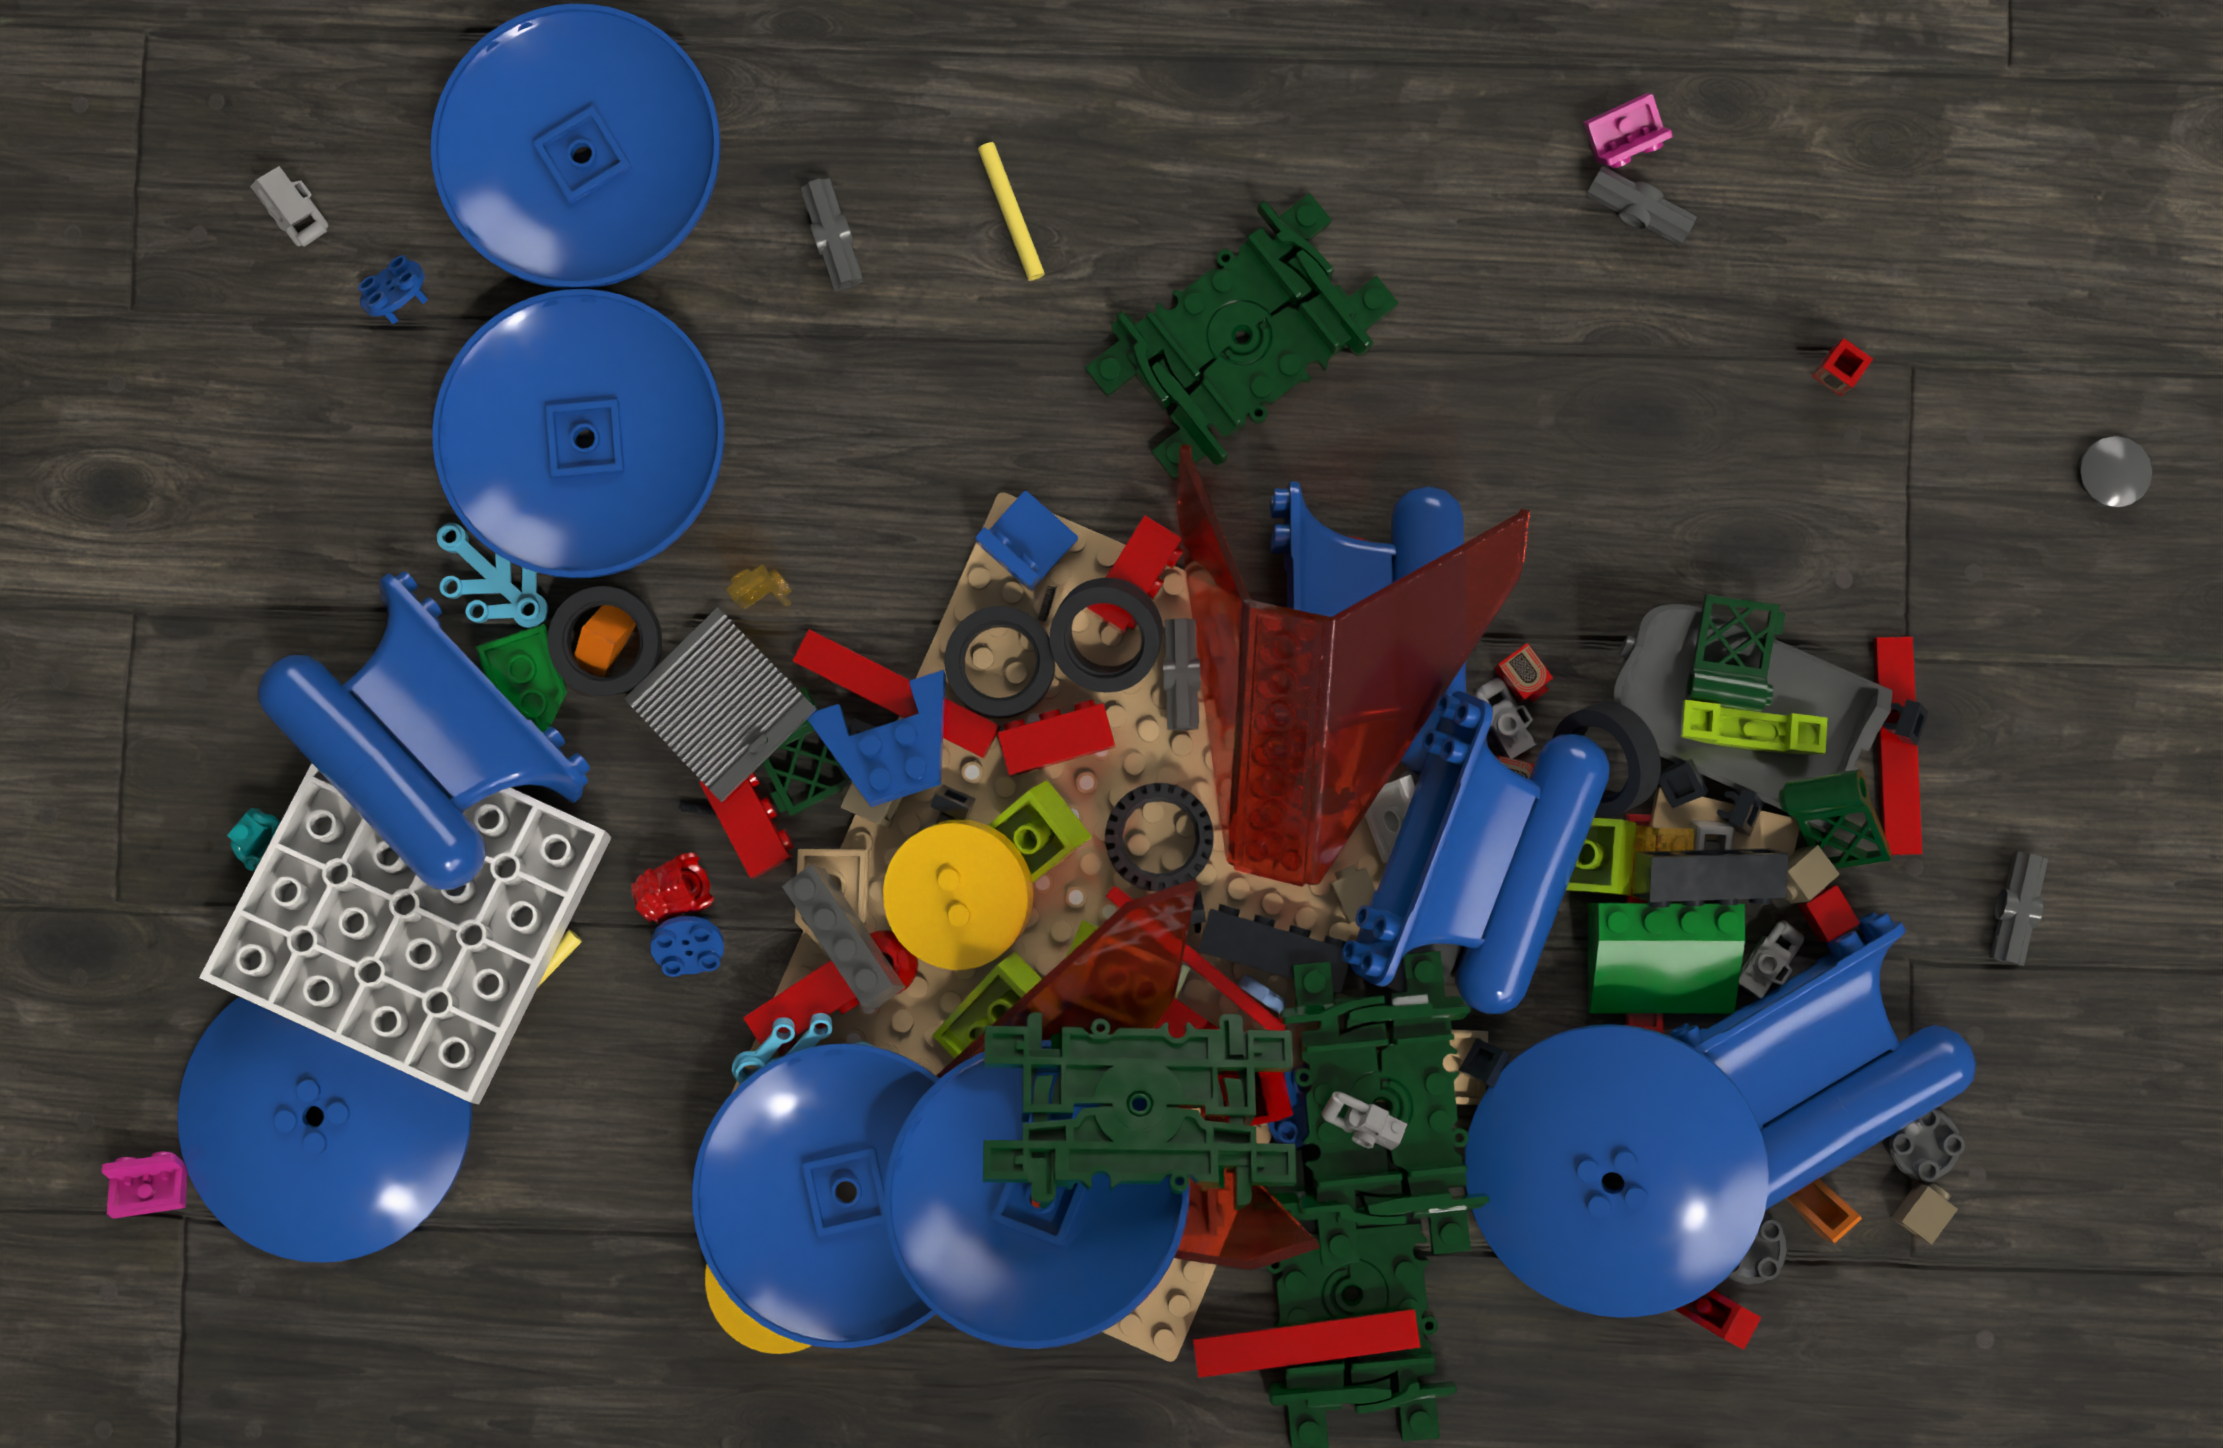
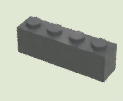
M810 864L782 886L863 1007L877 1009L905 988L901 979L824 868Z

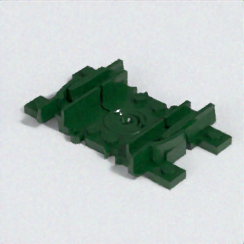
M1310 193L1280 216L1272 206L1263 200L1258 204L1257 212L1276 234L1274 240L1261 227L1253 234L1250 233L1246 236V242L1239 247L1238 257L1235 258L1233 252L1228 249L1221 250L1216 259L1217 266L1220 269H1211L1184 291H1173V297L1178 302L1177 307L1173 310L1164 309L1161 303L1158 302L1156 312L1153 314L1149 311L1146 317L1137 324L1128 314L1120 311L1116 315V321L1111 326L1112 332L1119 341L1085 367V371L1107 398L1136 376L1162 410H1165L1171 404L1176 408L1170 416V420L1178 431L1152 450V455L1173 481L1206 456L1217 466L1227 461L1228 454L1209 431L1211 427L1215 426L1223 437H1231L1244 427L1245 419L1248 415L1254 424H1262L1268 414L1266 407L1262 404L1272 405L1299 383H1310L1312 378L1306 372V367L1311 363H1316L1321 366L1323 371H1326L1328 360L1346 346L1355 356L1365 354L1373 346V341L1366 331L1398 307L1399 302L1378 276H1375L1350 297L1346 295L1339 285L1334 287L1331 284L1330 280L1334 272L1333 267L1308 241L1328 227L1332 220ZM1294 252H1298L1295 258L1288 261L1287 265L1283 263ZM1227 257L1229 261L1223 262L1222 258ZM1312 294L1316 296L1308 302H1303ZM1288 302H1290L1294 308H1296L1300 304L1299 310L1286 307L1280 312L1271 316L1273 313H1275ZM1243 331L1248 335L1249 339L1246 343L1240 344L1235 340V335L1238 332ZM1163 355L1173 376L1169 373L1163 359L1152 366V371L1149 365ZM1215 359V361L1203 372V381L1201 382V385L1196 390H1194L1190 395H1188L1187 392L1200 382L1201 373L1199 371ZM1259 411L1262 413V416L1256 417L1254 413Z
M1441 951L1410 953L1403 956L1402 965L1405 991L1389 993V1005L1382 1004L1385 1003L1384 995L1380 994L1334 998L1329 961L1291 965L1295 1007L1284 1008L1280 1011V1023L1290 1024L1317 1021L1318 1030L1301 1031V1038L1299 1039L1300 1058L1308 1064V1069L1305 1067L1296 1069L1293 1079L1301 1087L1310 1085V1088L1304 1094L1308 1134L1303 1138L1302 1142L1305 1145L1310 1143L1316 1144L1319 1149V1154L1314 1160L1304 1161L1312 1170L1314 1195L1302 1196L1298 1199V1215L1302 1220H1318L1317 1231L1322 1266L1360 1262L1356 1225L1406 1224L1405 1213L1409 1212L1412 1218L1428 1217L1431 1253L1444 1254L1471 1251L1467 1209L1482 1208L1485 1204L1490 1203L1489 1196L1485 1193L1452 1196V1193L1449 1192V1188L1467 1187V1165L1462 1163V1157L1454 1150V1146H1465L1469 1136L1462 1128H1452L1458 1120L1454 1080L1460 1073L1457 1070L1447 1071L1443 1066V1059L1448 1054H1457V1050L1450 1045V1040H1454L1450 1020L1463 1019L1470 1013V1007L1464 1004V999L1460 996L1445 997ZM1344 1013V1028L1372 1021L1373 1024L1356 1027L1339 1034L1338 1015ZM1382 1021H1389V1040L1386 1037L1385 1023ZM1386 1045L1380 1049V1070H1378L1376 1046ZM1302 1073H1306L1307 1075L1305 1081L1300 1080V1075ZM1333 1092H1343L1366 1104H1374L1377 1100H1384L1387 1104L1386 1110L1389 1111V1116L1407 1123L1400 1144L1393 1150L1388 1149L1390 1161L1402 1168L1406 1193H1402V1173L1396 1169L1388 1170L1385 1147L1374 1143L1373 1148L1358 1145L1352 1140L1353 1133H1347L1342 1128L1324 1120L1321 1113ZM1344 1104L1337 1116L1344 1119L1349 1106ZM1460 1133L1461 1139L1456 1141L1455 1136ZM1355 1190L1373 1194H1390L1372 1195L1360 1193L1364 1210L1368 1213L1357 1211Z
M1031 1013L1027 1019V1027L985 1026L984 1068H1023L1021 1122H1029L1031 1114V1123H1023L1022 1140H983V1182L1031 1183V1198L1033 1201L1039 1202V1208H1046L1055 1200L1056 1187L1073 1189L1074 1183H1081L1087 1190H1091V1180L1097 1174H1103L1109 1179L1110 1191L1118 1184H1160L1165 1178H1170L1168 1185L1171 1192L1182 1194L1188 1188L1189 1178L1197 1185H1200L1201 1191H1207L1208 1188L1225 1189L1224 1169H1226V1173H1233L1234 1210H1241L1251 1202V1185L1295 1186L1297 1183L1295 1144L1257 1143L1256 1126H1249L1256 1115L1255 1072H1291L1293 1068L1291 1031L1248 1030L1247 1033H1243L1242 1017L1238 1014H1224L1219 1018L1218 1030L1195 1029L1190 1023H1186L1184 1028L1185 1035L1181 1038H1174L1169 1034L1167 1022L1159 1029L1119 1028L1112 1035L1109 1034L1110 1024L1108 1021L1100 1018L1092 1023L1090 1034L1082 1027H1062L1059 1033L1051 1035V1049H1042V1013ZM1096 1028H1103L1104 1031L1098 1032ZM1038 1072L1058 1073L1051 1104H1049V1092L1053 1075L1036 1077ZM1218 1075H1232V1076H1233V1078H1225V1077H1223V1080H1222V1082H1221L1222 1089H1223V1093H1224V1097H1225L1226 1107H1224V1100H1223V1095H1222L1221 1086H1220L1219 1081H1218ZM1034 1081H1035L1034 1090H1033V1096H1032V1103H1031V1092H1032V1087H1033V1084H1034ZM1136 1098L1145 1100L1147 1104L1146 1109L1143 1111L1135 1110L1132 1106L1133 1100ZM1074 1107H1093L1082 1108L1077 1117L1072 1119ZM1184 1108H1200V1113L1198 1110ZM1048 1114H1051V1120L1055 1121H1048ZM1175 1180L1182 1181L1183 1185H1176Z
M1386 1148L1388 1170L1396 1169L1402 1173V1168L1390 1161L1389 1151ZM1295 1149L1297 1181L1295 1186H1267L1268 1194L1256 1195L1251 1200L1253 1213L1289 1210V1218L1272 1220L1273 1246L1280 1251V1255L1272 1253L1265 1260L1269 1272L1277 1274L1282 1271V1274L1276 1280L1279 1320L1275 1323L1274 1327L1414 1308L1421 1348L1348 1357L1350 1382L1345 1383V1363L1343 1358L1284 1366L1285 1381L1271 1382L1268 1386V1397L1271 1405H1287L1291 1448H1329L1326 1411L1342 1409L1343 1403H1352L1356 1414L1398 1407L1401 1439L1403 1442L1440 1439L1436 1398L1449 1397L1457 1393V1387L1453 1381L1419 1384L1417 1381V1377L1435 1376V1356L1432 1353L1430 1342L1424 1338L1423 1333L1433 1335L1438 1330V1322L1433 1316L1427 1314L1422 1316L1427 1309L1424 1269L1430 1261L1427 1258H1416L1413 1254V1248L1417 1243H1426L1428 1241L1420 1233V1229H1423L1421 1218H1412L1409 1212L1405 1213L1406 1224L1356 1225L1360 1262L1322 1266L1317 1231L1318 1220H1302L1298 1215V1199L1302 1196L1314 1195L1313 1185H1305L1302 1150ZM1402 1173V1180H1401L1402 1193H1406V1188H1405V1183H1404V1178H1403V1173ZM1355 1190L1357 1210H1364L1360 1193L1372 1195L1390 1194H1373ZM1273 1260L1279 1261L1277 1267L1271 1266ZM1348 1287H1355L1358 1290L1356 1299L1348 1300L1345 1298L1344 1292ZM1426 1322H1432L1430 1328H1425ZM1395 1372L1397 1391L1391 1393L1389 1374Z

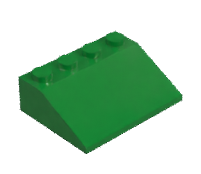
M1587 903L1588 1013L1735 1012L1745 945V904L1719 905L1716 903H1704V906H1685L1681 903H1670V907L1659 908L1650 907L1647 903Z

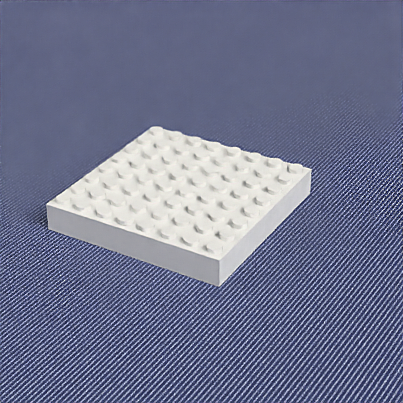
M311 764L199 978L468 1102L480 1104L612 837L605 830L512 788L504 789L482 799L462 813L477 828L486 843V858L481 870L469 883L451 890H436L420 880L323 774Z

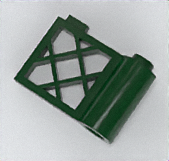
M1704 594L1693 665L1687 680L1686 700L1721 704V707L1754 712H1762L1764 706H1770L1773 697V685L1768 684L1767 675L1774 635H1782L1785 613L1779 612V604ZM1713 603L1727 605L1735 616L1719 629L1710 619ZM1734 606L1744 607L1746 609L1743 610L1741 613H1738ZM1755 609L1769 611L1766 626L1754 634L1743 618ZM1737 622H1740L1750 638L1732 649L1722 636V633ZM1710 626V628L1713 630V633L1707 637L1708 628ZM1764 635V641L1762 645L1758 639ZM1718 637L1729 653L1717 662L1703 660L1705 646ZM1753 642L1762 652L1759 668L1745 666L1737 656L1738 653ZM1733 658L1738 665L1726 662Z
M805 686L798 689L818 711L808 689ZM807 720L777 748L795 752L789 772L774 768L769 757L763 762L776 788V791L772 792L771 796L780 813L787 810L790 816L844 789L846 783L850 780L836 759L832 760L825 757L828 750L826 745H824L821 756L801 750L805 735L814 731ZM799 739L797 748L787 745ZM799 754L820 760L813 780L793 774ZM823 762L838 766L845 780L833 786L817 782ZM778 774L787 777L785 785L782 784ZM791 778L812 785L808 798L796 805H793L787 793ZM816 786L826 789L813 796Z
M1861 769L1785 782L1784 789L1779 791L1780 806L1784 812L1788 811L1792 818H1796L1807 843L1803 847L1818 845L1822 850L1825 844H1828L1843 851L1840 856L1828 857L1836 869L1891 861L1892 852L1870 801L1867 780ZM1863 812L1866 817L1862 827L1845 819L1848 814ZM1821 819L1831 825L1826 832L1812 827L1809 821ZM1838 827L1855 834L1850 843L1832 836ZM1863 838L1877 844L1879 850L1865 851L1856 846Z

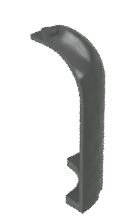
M1668 604L1656 607L1645 615L1634 637L1628 635L1624 640L1619 652V656L1624 657L1614 688V703L1626 706L1643 719L1656 740L1660 756L1678 764L1692 759L1700 774L1739 791L1745 789L1757 793L1762 801L1780 809L1782 808L1779 802V791L1784 789L1785 782L1857 770L1858 768L1854 766L1861 749L1870 750L1877 733L1891 712L1892 690L1774 639L1767 675L1768 684L1773 685V697L1770 706H1764L1762 713L1786 716L1794 713L1828 718L1825 754L1756 751L1680 737L1683 701L1686 700L1687 680L1693 665L1702 608L1684 604ZM1711 611L1710 619L1717 629L1731 620ZM1736 623L1722 633V636L1732 649L1750 638L1740 623ZM1710 626L1708 628L1707 637L1713 633V630L1710 628ZM1764 635L1758 639L1762 645L1764 641ZM1718 637L1705 646L1703 660L1717 662L1729 653ZM1753 642L1738 653L1737 656L1745 666L1759 668L1762 652ZM1733 658L1726 662L1738 665ZM1821 819L1809 821L1827 830L1831 825Z

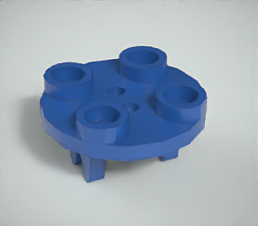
M404 255L397 256L388 264V268L382 270L376 276L365 278L359 284L358 290L362 293L360 297L361 308L370 316L385 315L392 324H395L399 319L394 311L405 305L414 296L422 304L428 301L424 291L421 289L425 279L423 268L417 262L409 261Z
M679 916L666 920L655 929L651 937V955L656 963L662 967V972L670 977L714 971L719 967L720 959L724 953V937L719 928L709 922L708 916L700 918L695 916Z

